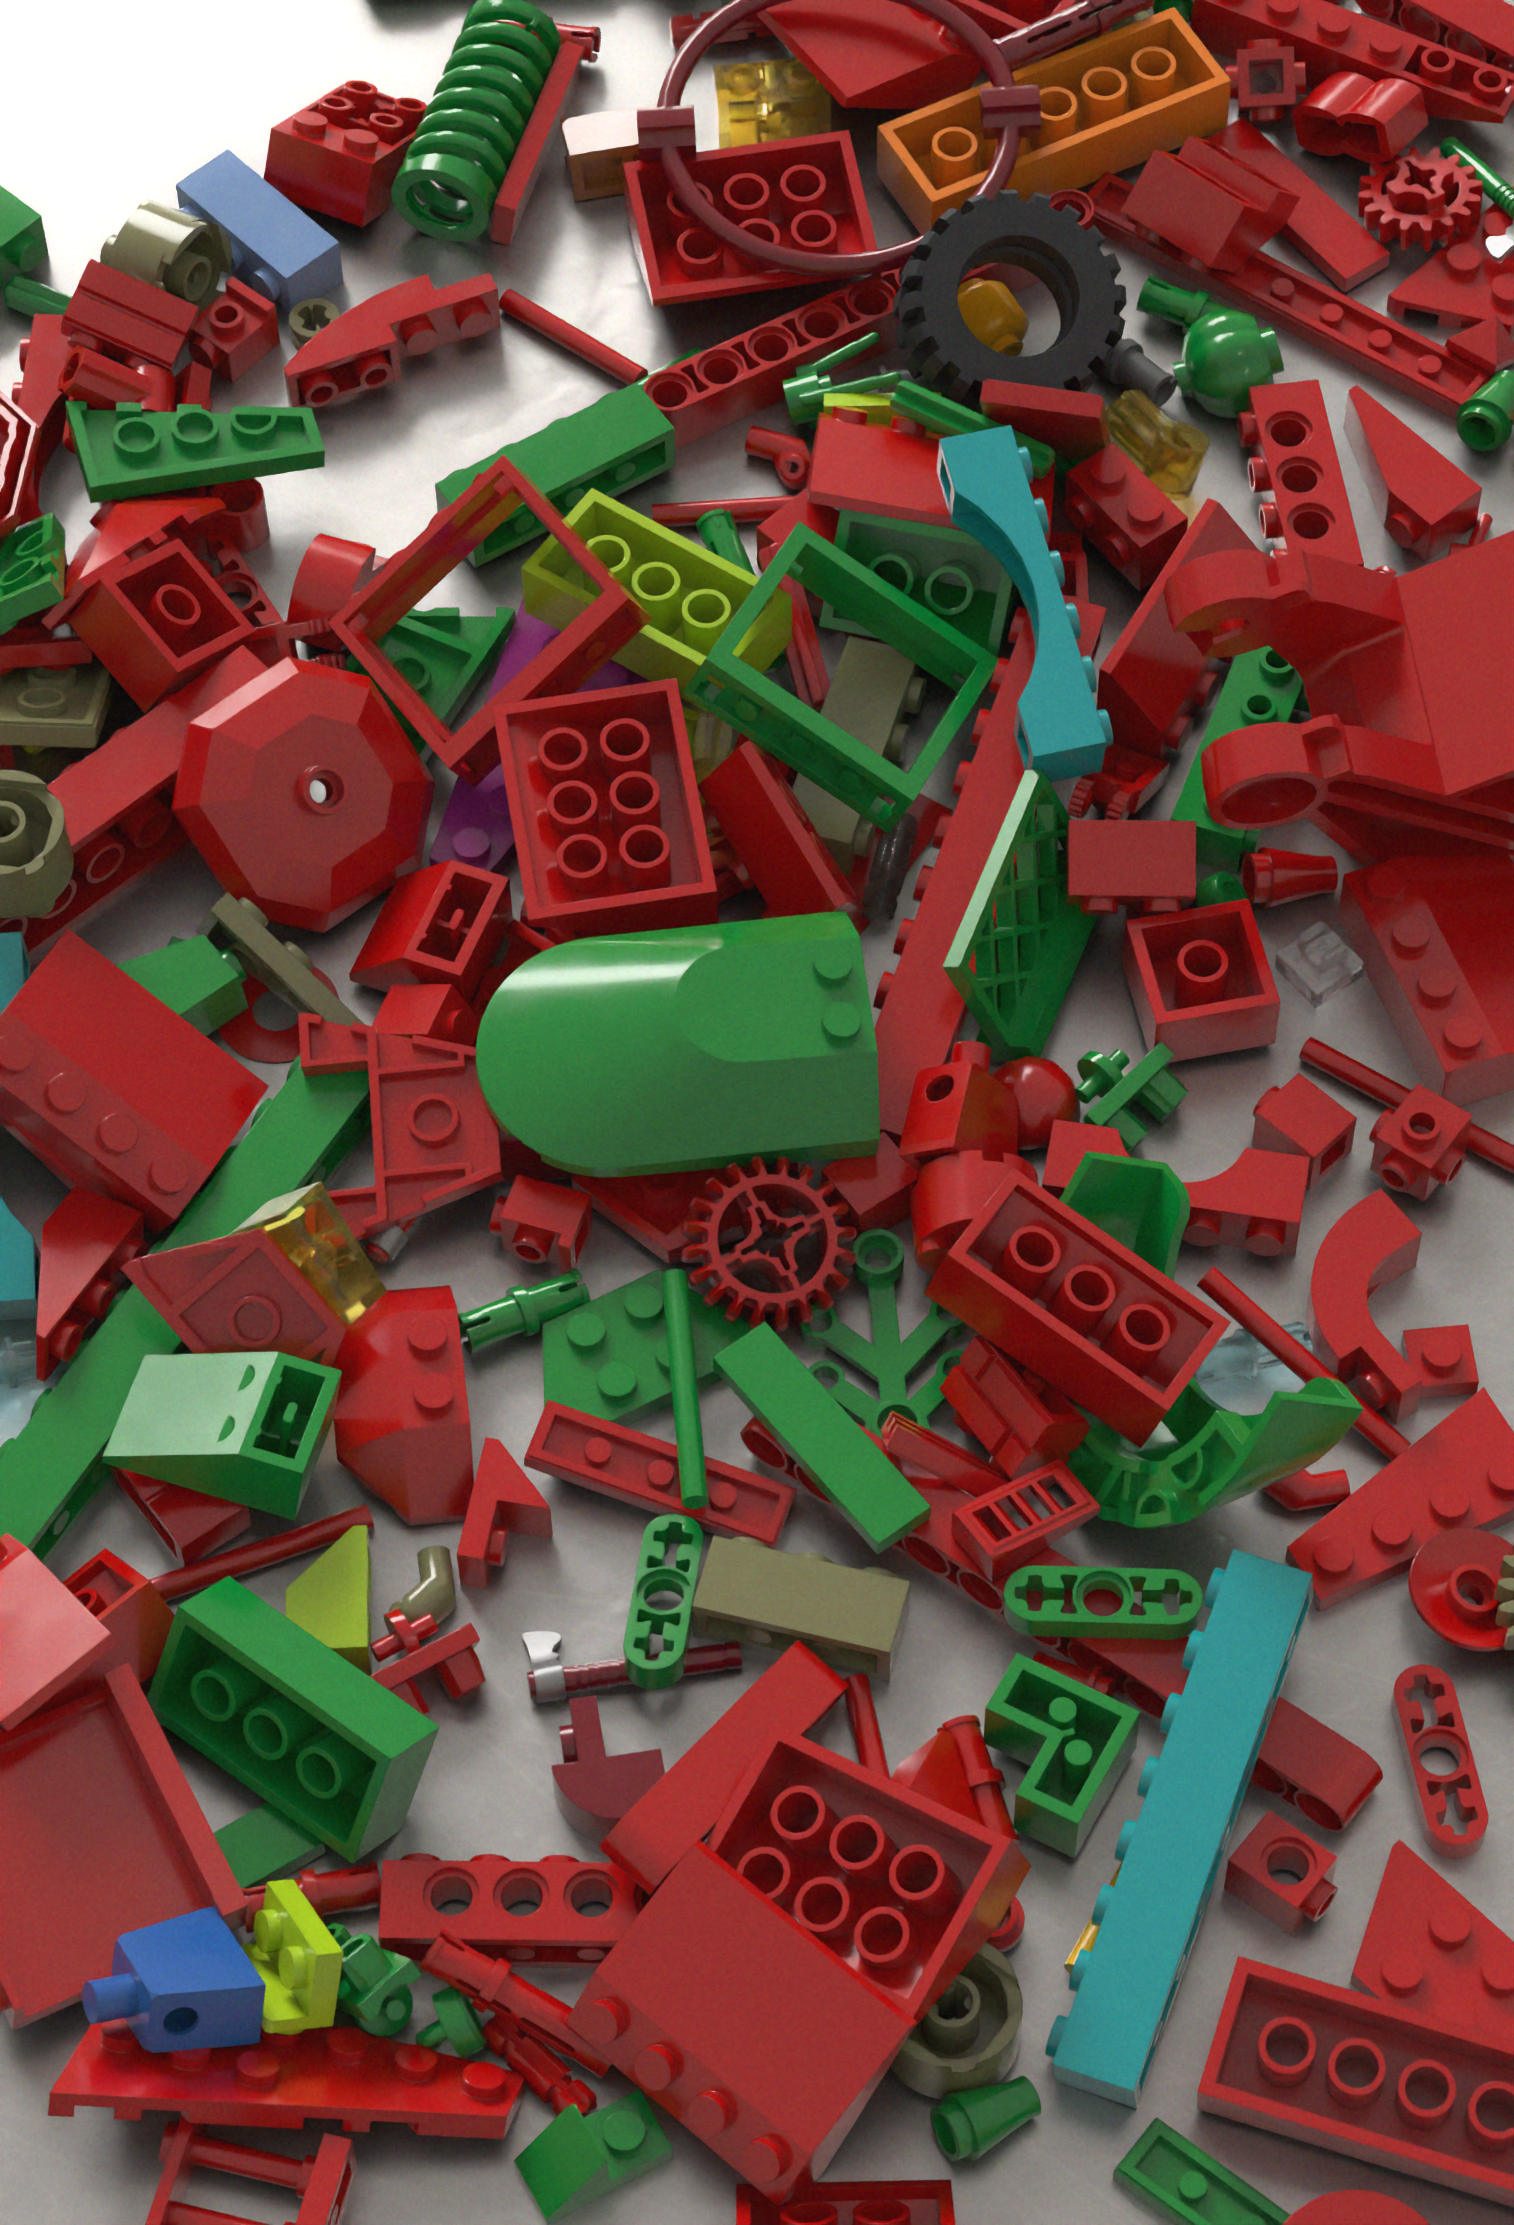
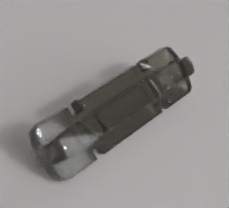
M910 813L904 814L889 834L881 830L883 834L877 844L868 880H870L869 885L866 886L862 899V905L866 910L862 913V916L868 921L876 920L885 924L894 919L898 904L897 897L901 893L911 856L909 852L913 848L917 834L916 827L918 822Z

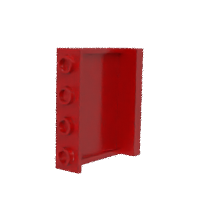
M129 1662L103 1673L101 1689L20 1723L9 1732L6 1730L0 1732V2013L4 2011L13 2031L81 2001L83 1984L86 1981L111 1977L114 1942L122 1934L212 1906L216 1908L231 1932L244 1926L248 1902Z

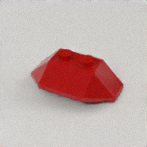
M447 1285L385 1290L346 1322L349 1330L333 1365L334 1369L342 1371L333 1419L337 1461L375 1495L395 1508V1513L409 1526L465 1521L474 1486L471 1427L459 1320L451 1287Z

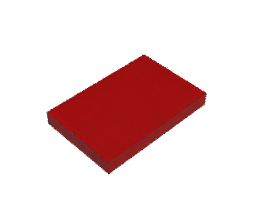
M991 379L983 381L980 396L983 416L1005 426L1011 425L1012 429L1049 445L1056 452V457L1085 461L1111 444L1104 399L1101 395Z

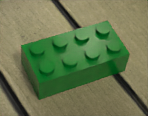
M230 1576L178 1606L147 1696V1701L157 1721L351 1863H354L402 1829L440 1728Z

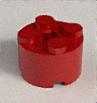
M983 1150L956 1152L925 1164L917 1172L918 1183L915 1186L910 1184L909 1188L914 1253L918 1266L933 1277L947 1253L1013 1168L1039 1185L1038 1174L1032 1164L1017 1155L1004 1152V1163L984 1161Z

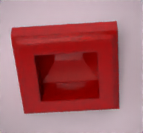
M1494 316L1448 338L1444 346L1448 351L1491 374L1514 363V342L1498 316Z

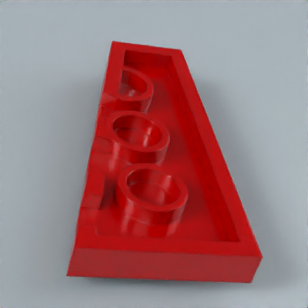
M1483 1387L1287 1546L1285 1559L1289 1566L1313 1574L1312 1602L1318 1612L1410 1570L1412 1561L1422 1545L1441 1532L1459 1528L1490 1532L1514 1521V1432L1486 1389Z

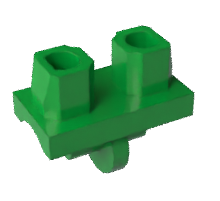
M1160 1042L1124 1077L1121 1071L1130 1063V1060L1123 1051L1117 1049L1108 1058L1096 1051L1086 1053L1077 1063V1069L1083 1082L1075 1089L1078 1099L1085 1104H1088L1096 1095L1102 1099L1086 1113L1083 1118L1084 1124L1117 1128L1122 1144L1128 1155H1130L1145 1139L1150 1130L1128 1109L1136 1101H1139L1160 1122H1163L1180 1106L1189 1093L1179 1079L1167 1068L1175 1054Z
M335 1922L329 1925L327 1929L344 1952L336 2009L353 2015L356 2024L370 2034L381 2037L398 2032L410 2019L413 2009V1996L407 1984H413L422 1974L411 1959L380 1948L372 1936L361 1933L352 1937L345 1926Z

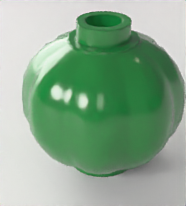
M1227 309L1214 311L1199 318L1184 337L1182 361L1171 364L1181 397L1192 394L1194 400L1208 413L1228 419L1237 418L1238 412H1245L1247 410L1249 387L1274 384L1273 375L1284 372L1281 352L1272 327L1259 330L1252 316L1240 311Z

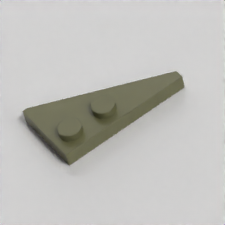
M227 892L209 910L196 929L199 935L204 934L210 942L220 933L232 941L233 944L230 946V951L236 956L244 970L262 982L297 1012L321 1015L324 1021L352 1026L353 1022L364 1024L310 972L314 968V964L298 946L290 941L282 945L265 928L269 924L268 919L248 899L242 897L237 901Z

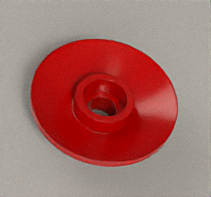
M1470 1528L1447 1530L1433 1536L1424 1543L1414 1557L1408 1575L1411 1601L1423 1622L1439 1637L1458 1647L1484 1652L1504 1649L1506 1633L1511 1627L1496 1625L1495 1619L1498 1606L1503 1603L1495 1600L1494 1594L1498 1580L1504 1579L1500 1575L1504 1556H1514L1512 1553L1513 1545L1490 1532ZM1460 1595L1471 1597L1477 1605L1468 1603Z

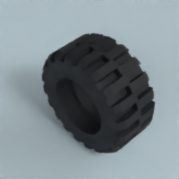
M1017 189L999 190L992 201H988L987 197L982 193L966 199L960 210L951 207L942 214L932 229L925 232L906 263L898 281L901 284L900 289L894 297L893 315L900 319L894 334L898 349L908 348L910 357L906 361L905 366L912 378L917 379L924 375L930 383L927 390L941 392L942 397L945 396L949 400L982 415L980 396L983 381H987V379L1086 393L1114 356L1115 352L1113 349L1122 338L1126 322L1120 316V312L1127 305L1126 287L1121 284L1116 285L1114 280L1120 273L1121 267L1115 254L1111 253L1104 256L1101 252L1100 246L1106 238L1094 225L1088 231L1083 229L1076 222L1081 213L1066 204L1061 212L1048 207L1051 196L1033 192L1028 201H1019ZM1005 263L1023 268L1039 278L1053 295L1060 315V332L1052 346L1045 352L1037 355L1017 357L996 352L981 343L966 326L959 310L957 298L959 285L971 269L984 264Z

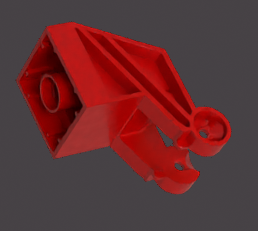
M1514 530L1398 577L1328 556L1306 553L1300 548L1276 559L1261 551L1246 549L1218 551L1193 559L1177 568L1166 579L1163 595L1168 619L1172 624L1174 633L1185 632L1197 646L1201 655L1206 658L1236 656L1267 645L1270 646L1299 673L1306 690L1312 717L1311 720L1301 724L1274 722L1255 724L1234 730L1214 740L1202 752L1200 758L1203 787L1208 811L1214 822L1232 829L1255 830L1276 827L1306 817L1365 867L1400 856H1510L1511 860L1514 861Z

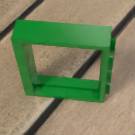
M798 521L682 693L889 834L916 799L993 675L999 659ZM785 574L957 692L907 773L732 654ZM709 675L725 685L724 688L720 689L708 681ZM881 792L893 800L892 806L879 798L878 794Z

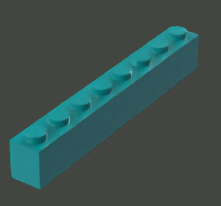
M1235 1549L1232 1551L1226 1570L1214 1569L1204 1599V1607L1212 1609L1205 1631H1192L1183 1656L1182 1669L1190 1672L1182 1695L1173 1692L1170 1694L1161 1718L1159 1731L1168 1735L1160 1758L1153 1756L1147 1758L1139 1780L1137 1795L1145 1798L1137 1822L1128 1819L1125 1821L1117 1842L1114 1859L1123 1862L1114 1887L1107 1884L1102 1886L1094 1907L1092 1924L1099 1926L1100 1929L1092 1952L1081 1949L1072 1969L1069 1990L1077 1992L1069 2017L1057 2015L1049 2034L1045 2055L1054 2058L1052 2066L1056 2082L1137 2109L1313 1599L1312 1573Z

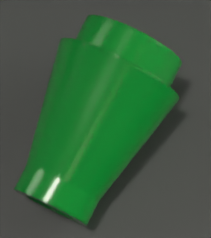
M1510 370L1497 371L1488 383L1459 407L1456 416L1457 432L1461 440L1469 447L1479 451H1489L1503 445L1510 438L1514 424V372Z
M1020 2076L1008 2082L944 2094L942 2103L931 2109L930 2122L940 2148L949 2159L957 2161L966 2157L970 2161H975L1026 2121L1041 2114V2102L1031 2081L1025 2076Z

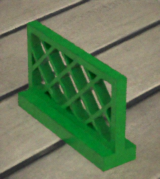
M1025 770L942 966L981 1028L975 1041L990 1047V1061L1009 1062L1032 1055L1041 1056L1098 916L1081 914L1080 905H1066V837L1068 822L1072 819L1043 770ZM1037 804L1038 831L1035 832L1034 807ZM1036 841H1038L1039 847V876H1037ZM1058 841L1063 850H1058ZM1015 852L1017 857V880H1015L1014 876ZM1015 890H1018V902H1019V924H1018V925H1017V921H1016V899H1015ZM995 900L997 929H994L993 905ZM994 940L998 941L999 974H996ZM974 950L976 977L968 966Z

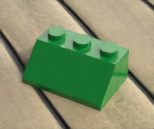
M846 509L840 510L834 546L999 659L1018 588L1001 563L980 542L963 530ZM823 601L819 622L820 627L878 638L829 603Z

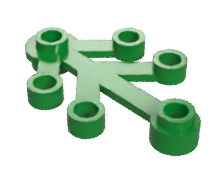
M868 1230L862 1233L853 1244L852 1252L856 1254V1261L852 1268L856 1277L861 1282L867 1284L874 1345L839 1321L838 1314L832 1307L827 1311H823L816 1304L810 1305L813 1319L809 1324L800 1325V1336L802 1341L811 1348H831L878 1382L880 1402L846 1381L843 1369L835 1362L827 1360L818 1361L808 1368L817 1380L823 1377L833 1379L837 1384L826 1390L850 1416L863 1424L866 1429L883 1439L881 1428L891 1411L930 1430L928 1419L947 1400L939 1389L947 1378L945 1371L961 1364L959 1358L964 1351L951 1350L944 1353L937 1361L936 1374L908 1401L905 1379L944 1338L952 1339L961 1336L966 1331L968 1325L959 1318L951 1322L940 1319L938 1315L947 1310L933 1300L930 1306V1314L901 1343L894 1281L903 1272L904 1246L900 1238L888 1230ZM873 1260H883L888 1263V1266L874 1268L867 1264ZM815 1321H824L830 1325V1328L823 1332H815L808 1326Z

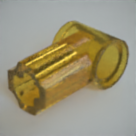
M1140 389L1124 391L1121 397L1108 405L1106 409L1109 433L1145 467L1143 473L1170 500L1189 498L1210 447L1209 438L1204 432L1190 424L1172 421Z

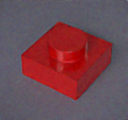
M1468 1324L1403 1330L1401 1339L1403 1358L1423 1379L1419 1399L1477 1393L1479 1378Z

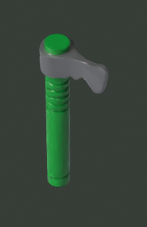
M1446 138L1440 145L1441 156L1447 159L1454 154H1458L1461 156V168L1473 165L1476 168V180H1482V192L1513 219V225L1507 227L1505 235L1491 236L1485 241V247L1490 256L1495 261H1502L1514 250V188L1457 138Z

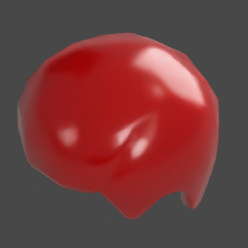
M1032 1055L1006 1062L992 1075L1016 1097L1018 1103L1019 1150H1033L1038 1147L1049 1148L1054 1119L1080 1123V1101L1075 1092V1083L1054 1061Z

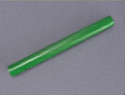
M670 1269L662 1274V1288L681 1500L685 1508L699 1509L706 1506L709 1500L688 1274L682 1269Z

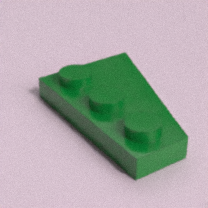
M53 512L18 526L13 535L0 543V636L11 630L21 618L64 600L65 529Z

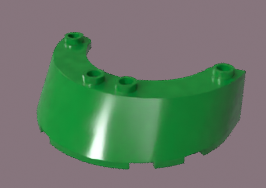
M1087 1151L1059 1200L1174 1281L1179 1248L1190 1214L1189 1194L1184 1184L1167 1163ZM1192 1377L1142 1448H1139L1069 1398L1089 1422L1091 1429L1078 1448L1069 1453L1071 1458L1066 1466L1101 1506L1100 1513L1096 1515L1106 1521H1116L1134 1528H1166L1185 1523L1306 1469L1322 1458L1342 1439L1364 1408L1338 1379L1316 1377L1310 1380L1298 1393L1275 1391L1264 1411L1260 1414L1239 1415L1237 1412H1230L1214 1402L1200 1388L1194 1377Z

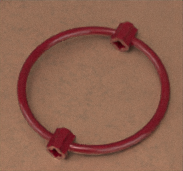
M733 0L718 9L699 25L676 53L665 74L658 96L657 107L636 109L639 160L660 159L664 174L674 194L691 217L715 239L735 252L756 262L779 270L821 277L873 275L905 267L924 234L901 244L870 252L852 254L805 252L766 241L747 232L720 213L699 190L683 159L697 157L694 105L680 106L686 83L705 52L731 28L767 8L793 0ZM886 0L912 8L945 26L973 52L987 73L993 87L980 88L981 132L983 140L998 139L992 164L984 180L971 197L983 193L988 201H992L999 190H1005L1014 171L1020 151L1021 138L1041 136V102L1038 86H1016L1004 56L990 36L972 18L948 1Z

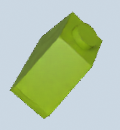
M358 1525L350 1528L286 1588V1614L284 1616L370 1676L373 1674L372 1651L369 1646L372 1643V1554L367 1525Z

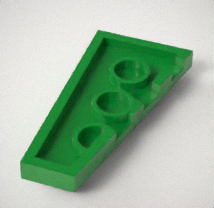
M65 401L66 419L90 503L325 467V449L312 408L234 406L230 414L211 413L202 409V405L177 404V412L142 411V403L117 402L116 410H87V401Z

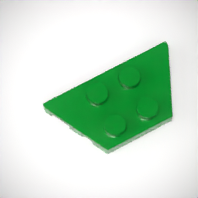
M435 607L428 611H418L412 608L377 643L449 728L509 637L516 618L515 610L508 607H496V616H460L459 607ZM352 653L346 662L347 668L341 670L369 676L419 756L426 763L433 749Z
M657 1269L542 1324L544 1408L547 1400H551L627 1427L673 1404L662 1271ZM689 1288L699 1392L723 1380L713 1369V1356L752 1330L749 1329L748 1323L739 1317L732 1324L727 1323L723 1319L726 1311L724 1308L717 1304L707 1308L702 1302L705 1297Z

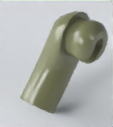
M435 1545L423 1548L417 1553L420 1583L407 1592L402 1600L393 1603L389 1609V1612L399 1609L409 1623L430 1613L436 1624H438L455 1607L456 1595L450 1550L445 1546Z

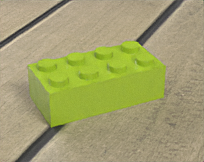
M591 488L565 519L653 618L611 660L651 682L677 678L680 697L712 714L682 692L760 578ZM552 534L521 567L525 612L560 632L567 628L602 594L601 590ZM776 587L732 653L761 674L768 669L792 640L791 594ZM709 675L707 678L708 681L720 689L724 688L725 685Z

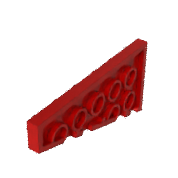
M125 2018L90 2025L49 2093L48 2116L74 2117L75 2106L114 2108V2119L141 2121L142 2110L149 2109L181 2111L182 2116L189 2123L303 2129L305 2117L342 2119V2131L369 2132L371 2121L408 2123L409 2127L417 2135L504 2139L523 2099L526 2078L521 2073L502 2069L489 2062H475L433 2051L422 2045L406 2044L367 2034L354 2027H340L336 2025L305 2029L301 2033L293 2035L268 2033L261 2026L259 2043L152 2053L142 2048Z

